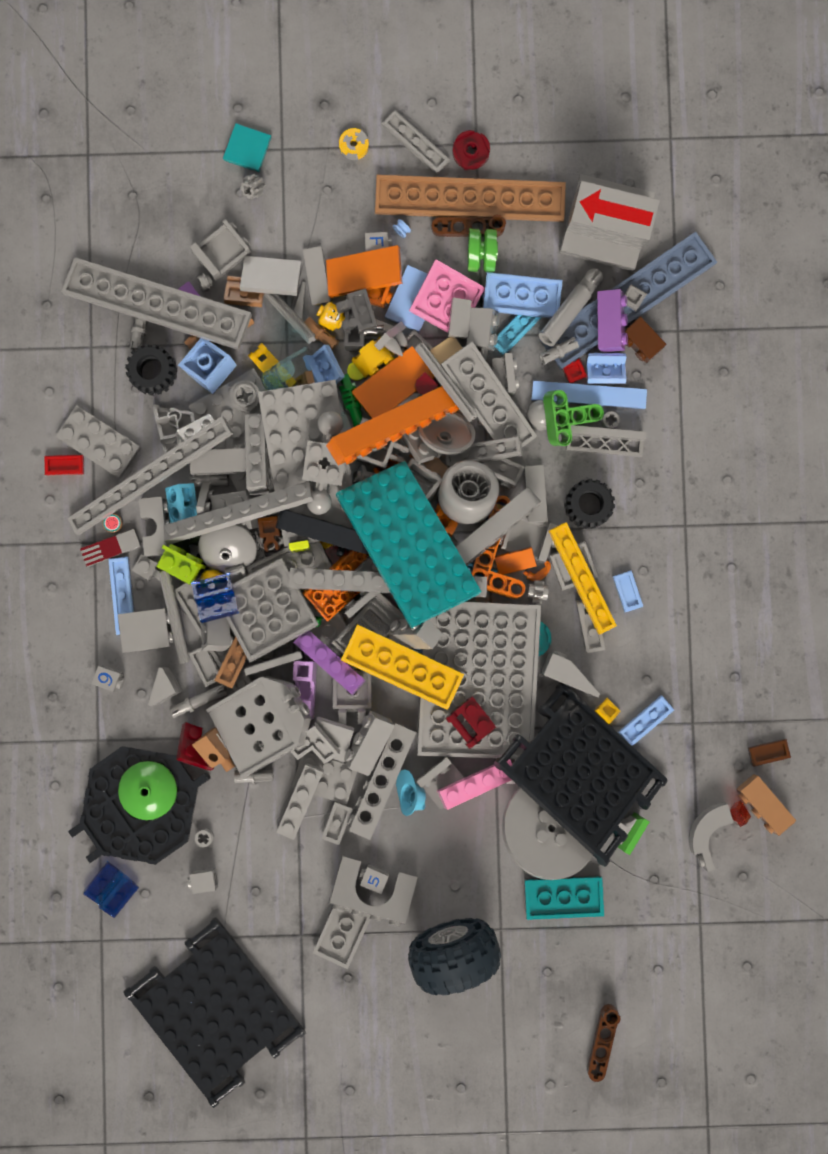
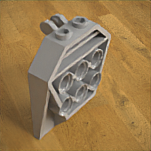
M263 676L206 709L235 763L241 779L305 744L311 721L310 710L303 703L300 697V690L293 683L271 676ZM261 696L265 698L264 705L260 701ZM242 707L246 709L245 716L242 714ZM270 713L274 715L273 722L269 718ZM251 724L255 727L254 733L250 729ZM279 730L283 732L282 739L278 736ZM260 741L264 744L263 750L259 746Z

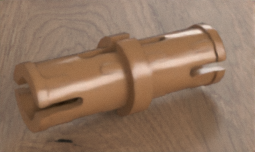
M311 317L306 319L304 323L315 334L317 341L320 340L325 345H329L331 350L338 345L339 340L329 334L325 327L318 325Z

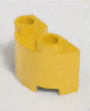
M378 337L375 342L372 340L359 350L360 353L351 360L365 378L368 376L372 377L380 371L378 367L383 363L388 365L395 359L393 357L395 354L386 347L379 351L374 346L381 337Z

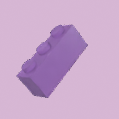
M621 289L597 291L598 349L601 352L625 351V345L628 344V335L625 333L628 318L627 314H624V307L627 306V296L624 295Z

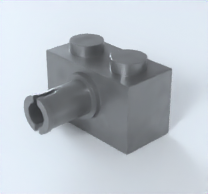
M351 309L345 312V320L354 318ZM377 325L376 328L363 332H358L357 327L345 332V351H359L365 346V338L367 336L382 337L384 335V325Z

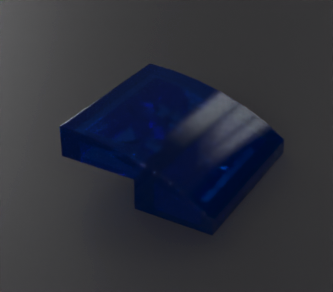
M229 573L191 583L201 623L239 614Z
M107 861L85 888L83 894L97 903L101 910L115 918L139 886Z

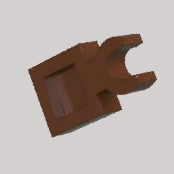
M277 516L258 519L260 538H266L264 542V550L266 552L269 551L268 545L270 543H274L275 550H279V543L275 540V537L280 536V529L275 527L278 519Z

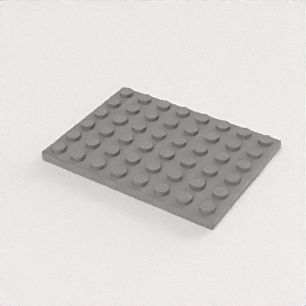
M463 602L429 619L443 634L433 649H422V654L464 673V676L448 710L420 697L418 756L500 758L513 743V738L517 734L524 737L529 743L533 740L541 605ZM473 696L495 724L496 728L469 749L463 737L452 723H448L445 718ZM460 714L457 717L472 737L475 736L477 733ZM519 747L510 759H517L524 750Z

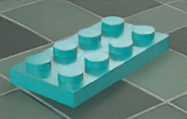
M602 876L567 877L558 880L524 879L527 920L604 916Z

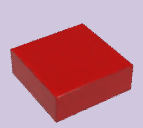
M580 359L573 361L562 369L568 383L571 384L587 377Z

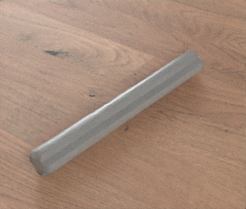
M425 343L418 344L415 348L416 352L469 422L476 419L478 415Z
M160 571L159 577L180 664L188 663L190 657L172 578L169 573Z

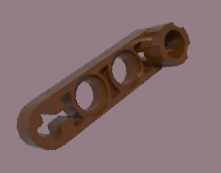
M498 214L493 217H437L433 220L431 229L433 234L439 237H469V228H472V225L478 222L483 226L481 237H484L486 223H489L488 229H496L497 237L504 233L506 221ZM448 222H451V231H448V227H443L442 231H438V228L435 227L438 226V223H442V226H448ZM455 223H462L464 229L460 232L455 231L453 228ZM495 223H498L500 228H494L493 226Z
M612 1004L604 1005L600 1011L587 1066L589 1078L594 1082L602 1081L606 1075L617 1024L621 1020L617 1008ZM613 1012V1014L615 1015L610 1016V1019L608 1021L607 1014ZM607 1028L611 1031L608 1038L600 1036L602 1029ZM598 1048L606 1049L604 1057L596 1056L595 1052ZM597 1061L599 1062L598 1068L601 1073H597V1075L594 1076L592 1070H596Z

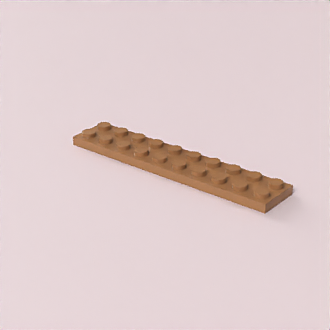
M377 175L375 214L429 217H493L498 214L505 220L564 222L566 182Z

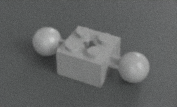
M326 411L318 419V428L323 434L322 442L310 440L307 442L302 480L316 482L315 490L312 492L313 501L306 504L308 509L317 515L326 513L331 507L332 500L327 493V485H342L345 463L338 466L326 447L332 437L339 434L343 428L342 417L334 411ZM324 457L330 462V466L328 465L326 468H322V465L319 464V460L322 461Z

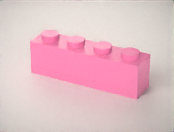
M509 759L507 763L511 766L512 762ZM493 764L437 790V793L444 808L449 810L512 779Z

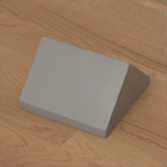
M170 667L158 668L148 703L149 706L159 705L182 692Z

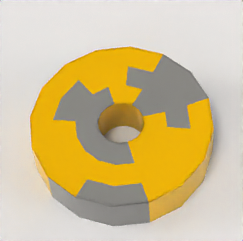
M350 128L340 136L339 148L342 155L347 159L359 160L367 154L369 140L366 133L362 130ZM356 142L357 145L351 146V143Z

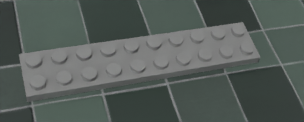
M75 257L61 291L63 295L237 350L240 349L252 317L251 312Z

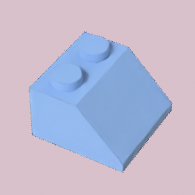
M202 338L199 339L178 364L182 370L212 394L237 366L230 355L209 340Z

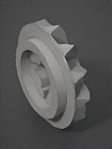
M239 381L230 390V401L240 411H251L259 403L258 392L260 391L250 381ZM242 389H244V391L247 394H251L248 397V403L244 399H240V397L243 396Z

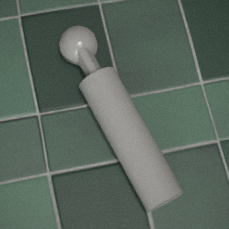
M592 268L585 273L581 282L574 287L541 330L539 338L543 343L548 346H554L591 298V294L603 281V275L599 269Z

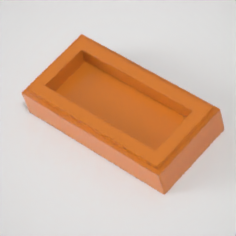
M532 547L495 556L498 572L502 575L537 566Z

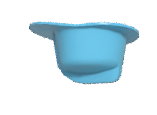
M406 769L401 770L396 781L397 793L403 815L409 816L414 811L425 809L426 793L423 787L421 788L415 784L410 771Z

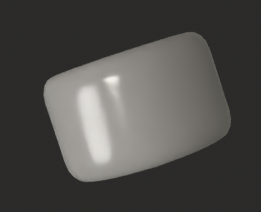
M472 460L457 462L450 466L442 477L438 491L439 505L445 515L457 523H479L486 519L494 509L499 495V482L494 472L480 462Z

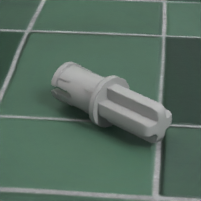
M257 770L242 779L239 771H235L234 781L235 783L252 782V784H255V782L273 781V770Z

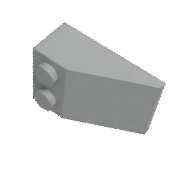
M555 651L554 654H548L540 673L541 675L599 698L600 693L573 662L567 659L568 655Z

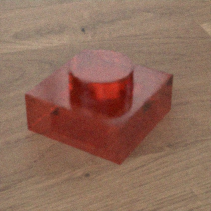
M741 800L735 802L730 809L732 819L740 827L746 825L751 818Z

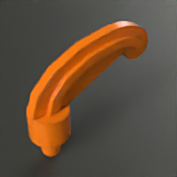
M546 561L544 563L545 567L537 573L523 571V574L531 581H540L549 573L551 564L549 561Z

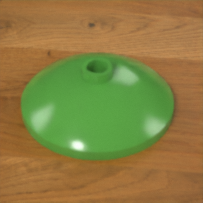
M153 761L140 762L131 766L123 774L118 788L119 799L123 808L133 817L142 820H153L163 816L172 808L177 796L176 780L171 771L164 765ZM147 789L148 795H143L142 790Z

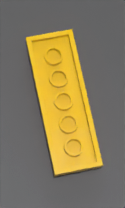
M358 624L341 659L345 663L447 710L464 676L462 672Z

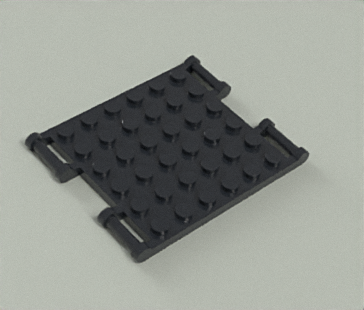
M560 682L545 704H541L538 708V712L549 719L530 743L524 737L517 734L513 738V743L504 754L494 761V766L502 770L597 859L600 865L606 867L615 850L628 837L627 833L618 826L636 801L642 809L647 810L654 796L661 787L665 786L668 780L566 684ZM561 695L566 696L567 698L559 708L553 712L551 707ZM521 747L524 751L510 766L507 761ZM652 778H654L655 783L650 788L648 793L644 796L642 792L649 784V782L652 780ZM614 833L615 838L603 853L601 848L611 834Z
M216 917L192 939L188 938L184 942L193 955L164 977L159 969L154 966L146 976L131 988L128 987L123 991L126 998L133 1003L213 1108L218 1106L219 1101L234 1089L245 1084V1080L238 1072V1069L262 1049L267 1047L271 1056L276 1059L282 1050L298 1037L302 1038L306 1034L302 1025ZM216 929L219 934L199 949L196 944ZM153 979L158 981L157 984L142 996L138 997L136 995L139 990ZM292 1026L295 1031L275 1046L272 1041ZM231 1075L234 1080L214 1095L212 1090Z

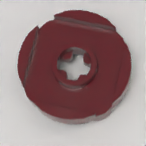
M473 130L464 131L455 139L452 150L453 158L463 170L478 169L489 159L490 143L482 133L479 134ZM469 146L476 148L474 154L467 153Z

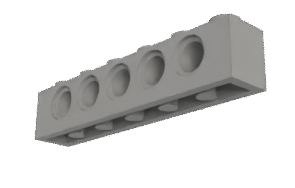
M395 722V727L381 752L379 761L376 762L372 769V772H374L372 778H367L363 789L366 792L363 797L359 796L355 805L358 808L356 815L351 814L347 824L350 825V832L368 840H371L417 731ZM394 739H399L402 742L400 749L392 748L391 742ZM386 757L394 759L395 763L392 767L384 765L383 760ZM384 775L387 782L379 785L376 782V777ZM376 793L379 796V800L375 803L370 802L368 795ZM369 811L371 818L363 820L360 816L361 812Z

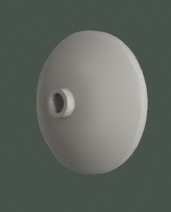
M456 412L453 414L447 413L439 421L434 419L431 424L424 428L418 427L419 436L429 448L441 454L456 455L464 453L471 448L475 440V430L472 424L464 416Z
M236 524L201 535L198 550L201 559L209 568L225 574L224 570L243 564L244 570H246V567L254 562L257 545L252 533L244 526Z

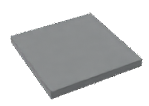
M282 557L213 594L250 663L319 625L300 589L289 588L290 571Z

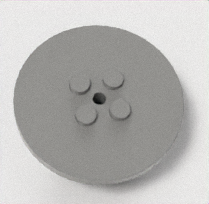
M520 788L511 797L503 814L502 834L508 853L521 869L540 879L558 880L578 873L587 865L593 855L526 792Z

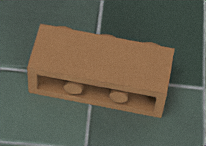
M753 774L737 788V791L740 793L738 797L744 804L748 803L753 808L750 811L757 819L761 818L765 822L763 826L770 834L774 833L780 836L796 822L795 818L759 776Z

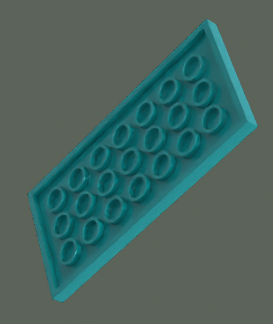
M405 461L336 492L338 501L410 628L481 594L482 591Z

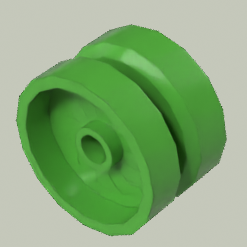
M469 228L468 271L478 272L480 260H483L484 271L495 272L498 255L497 230L486 229L484 241H481V231Z

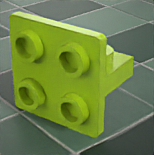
M172 544L169 547L166 545L161 547L165 551L156 566L189 585L193 584L199 570H205L206 568L205 565L201 564L202 559L189 553L185 555V550Z

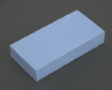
M632 570L612 576L624 613L643 607Z

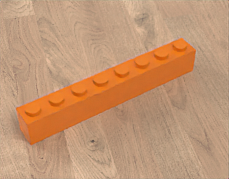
M441 386L332 437L326 447L338 466L343 463L348 465L355 461L358 456L365 457L372 452V449L377 448L379 450L386 446L389 441L396 442L402 438L403 434L410 435L418 427L424 428L431 424L432 420L439 421L447 413L453 414L459 408Z

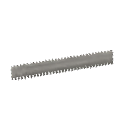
M264 294L308 344L316 340L315 334L309 330L310 328L305 325L278 294Z

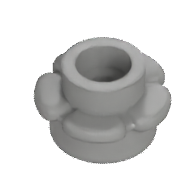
M201 273V276L197 277L200 290L202 292L205 290L210 291V287L213 285L210 276Z

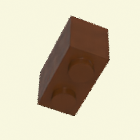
M639 317L625 330V333L628 335V344L626 346L632 347L636 352V357L642 362L645 361L646 364L667 345L642 317Z

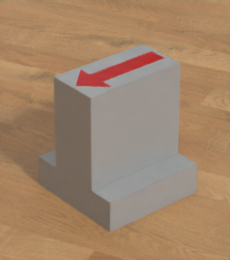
M580 174L560 254L634 271L640 250L650 240L660 200L654 199L655 192Z

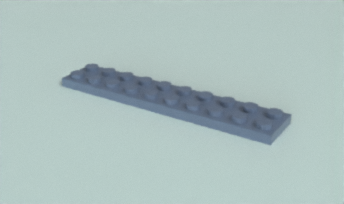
M694 232L611 290L621 289L625 294L632 284L647 294L637 311L628 306L624 307V314H627L629 324L716 265L717 261L697 232ZM597 299L581 309L556 342V344H561L574 337L579 345V348L565 354L563 358L554 360L560 370L598 345ZM541 341L546 350H549L554 347L548 346Z

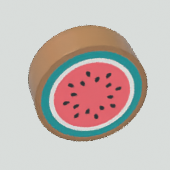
M111 514L103 520L102 524L106 531L117 533L122 529L123 521L120 516Z

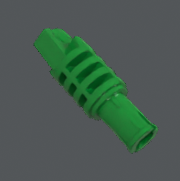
M344 374L345 377L341 380L342 386H339L345 409L350 412L353 427L360 425L363 418L360 410L361 404L352 394V391L357 388L355 382L351 383L349 375Z

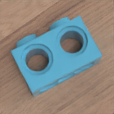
M194 483L176 484L165 488L170 523L197 515Z

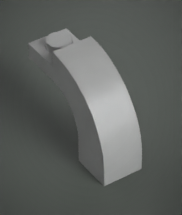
M725 802L712 805L702 811L695 819L690 830V851L694 855L699 854L697 856L698 863L707 872L715 870L709 850V840L712 833L722 826L734 823L729 806Z

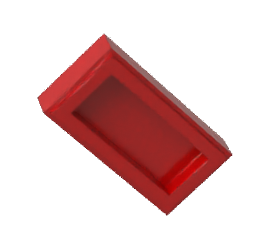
M84 455L44 456L46 476L84 474Z

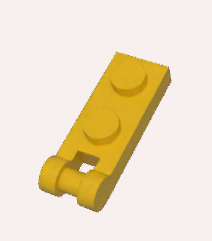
M263 343L257 346L258 349L254 353L248 354V357L277 389L296 385L297 381ZM264 354L267 358L261 362L258 358Z

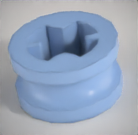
M398 219L397 225L394 224L392 226L395 232L402 238L406 237V233L411 232L409 226L400 219Z

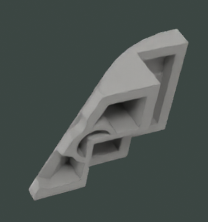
M155 404L153 405L163 453L165 454L178 445L177 430L194 422L195 417L191 411H180L176 408L167 409Z

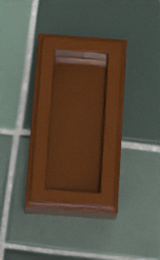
M787 739L748 747L753 767L791 758Z

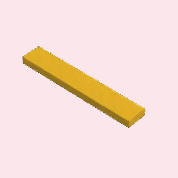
M567 522L549 530L548 532L598 635L616 627L617 625Z

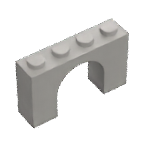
M342 857L329 904H333L332 908L344 911V908L352 910L351 914L363 916V913L371 915L370 919L381 922L382 918L390 920L389 924L400 927L401 924H406L418 877L398 872L390 899L383 905L370 906L362 902L356 893L355 885L361 861Z

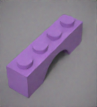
M310 631L300 635L293 642L351 695H354L365 682V679L348 664L341 661L339 656Z

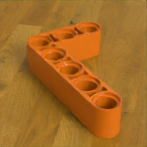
M498 496L488 520L500 511L496 505L498 502H503L506 505L510 502L508 497ZM499 539L495 542L494 546L489 547L476 558L471 574L472 576L482 574L484 577H487L488 592L511 599H519L525 592V584L518 579L491 571L500 542ZM483 555L487 556L490 562L482 564L479 558ZM499 579L503 585L501 588H495L492 581ZM511 586H519L521 593L514 594L511 591Z

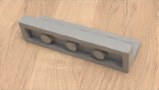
M571 425L572 436L580 437L584 443L579 447H573L570 443L566 446V451L633 457L643 456V444L646 440L647 432ZM592 438H598L603 445L595 449L588 442ZM611 440H617L621 447L618 450H612L607 443ZM631 441L639 442L638 452H631L626 445Z

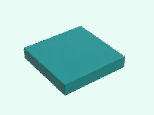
M235 123L223 160L260 172L272 137L269 134Z

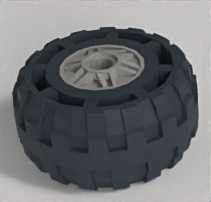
M478 918L455 919L429 928L415 937L409 946L408 953L410 969L416 984L421 987V990L431 995L461 993L479 986L496 974L501 958V951L493 928H490L487 922Z

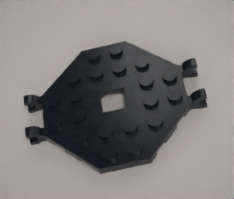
M122 746L90 768L80 823L68 832L73 838L85 830L97 849L86 856L89 863L103 855L156 865L189 841L198 787L210 779L208 774L204 773L196 780H193L182 762L176 760L177 755ZM144 761L157 762L167 767L173 774L177 784V796L172 808L163 816L153 820H142L130 815L123 808L118 794L119 783L123 774L131 766ZM143 789L142 793L146 796L148 795V790Z

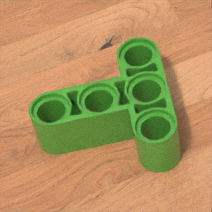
M562 390L548 391L543 397L548 440L553 446H567L571 443V425L599 421L604 415V410L599 404L568 407L567 395ZM554 395L557 397L556 403L554 402ZM574 412L576 413V419L573 417ZM557 414L559 415V422L556 421ZM559 434H561V436H562L561 441H559V438H558V437H559Z

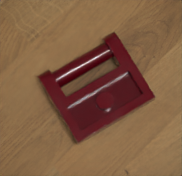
M473 696L445 718L448 723H452L463 737L469 749L496 728L495 724ZM460 714L477 733L475 736L472 737L457 717Z

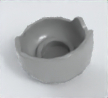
M536 400L531 403L527 411L530 425L539 431L547 430L543 400Z

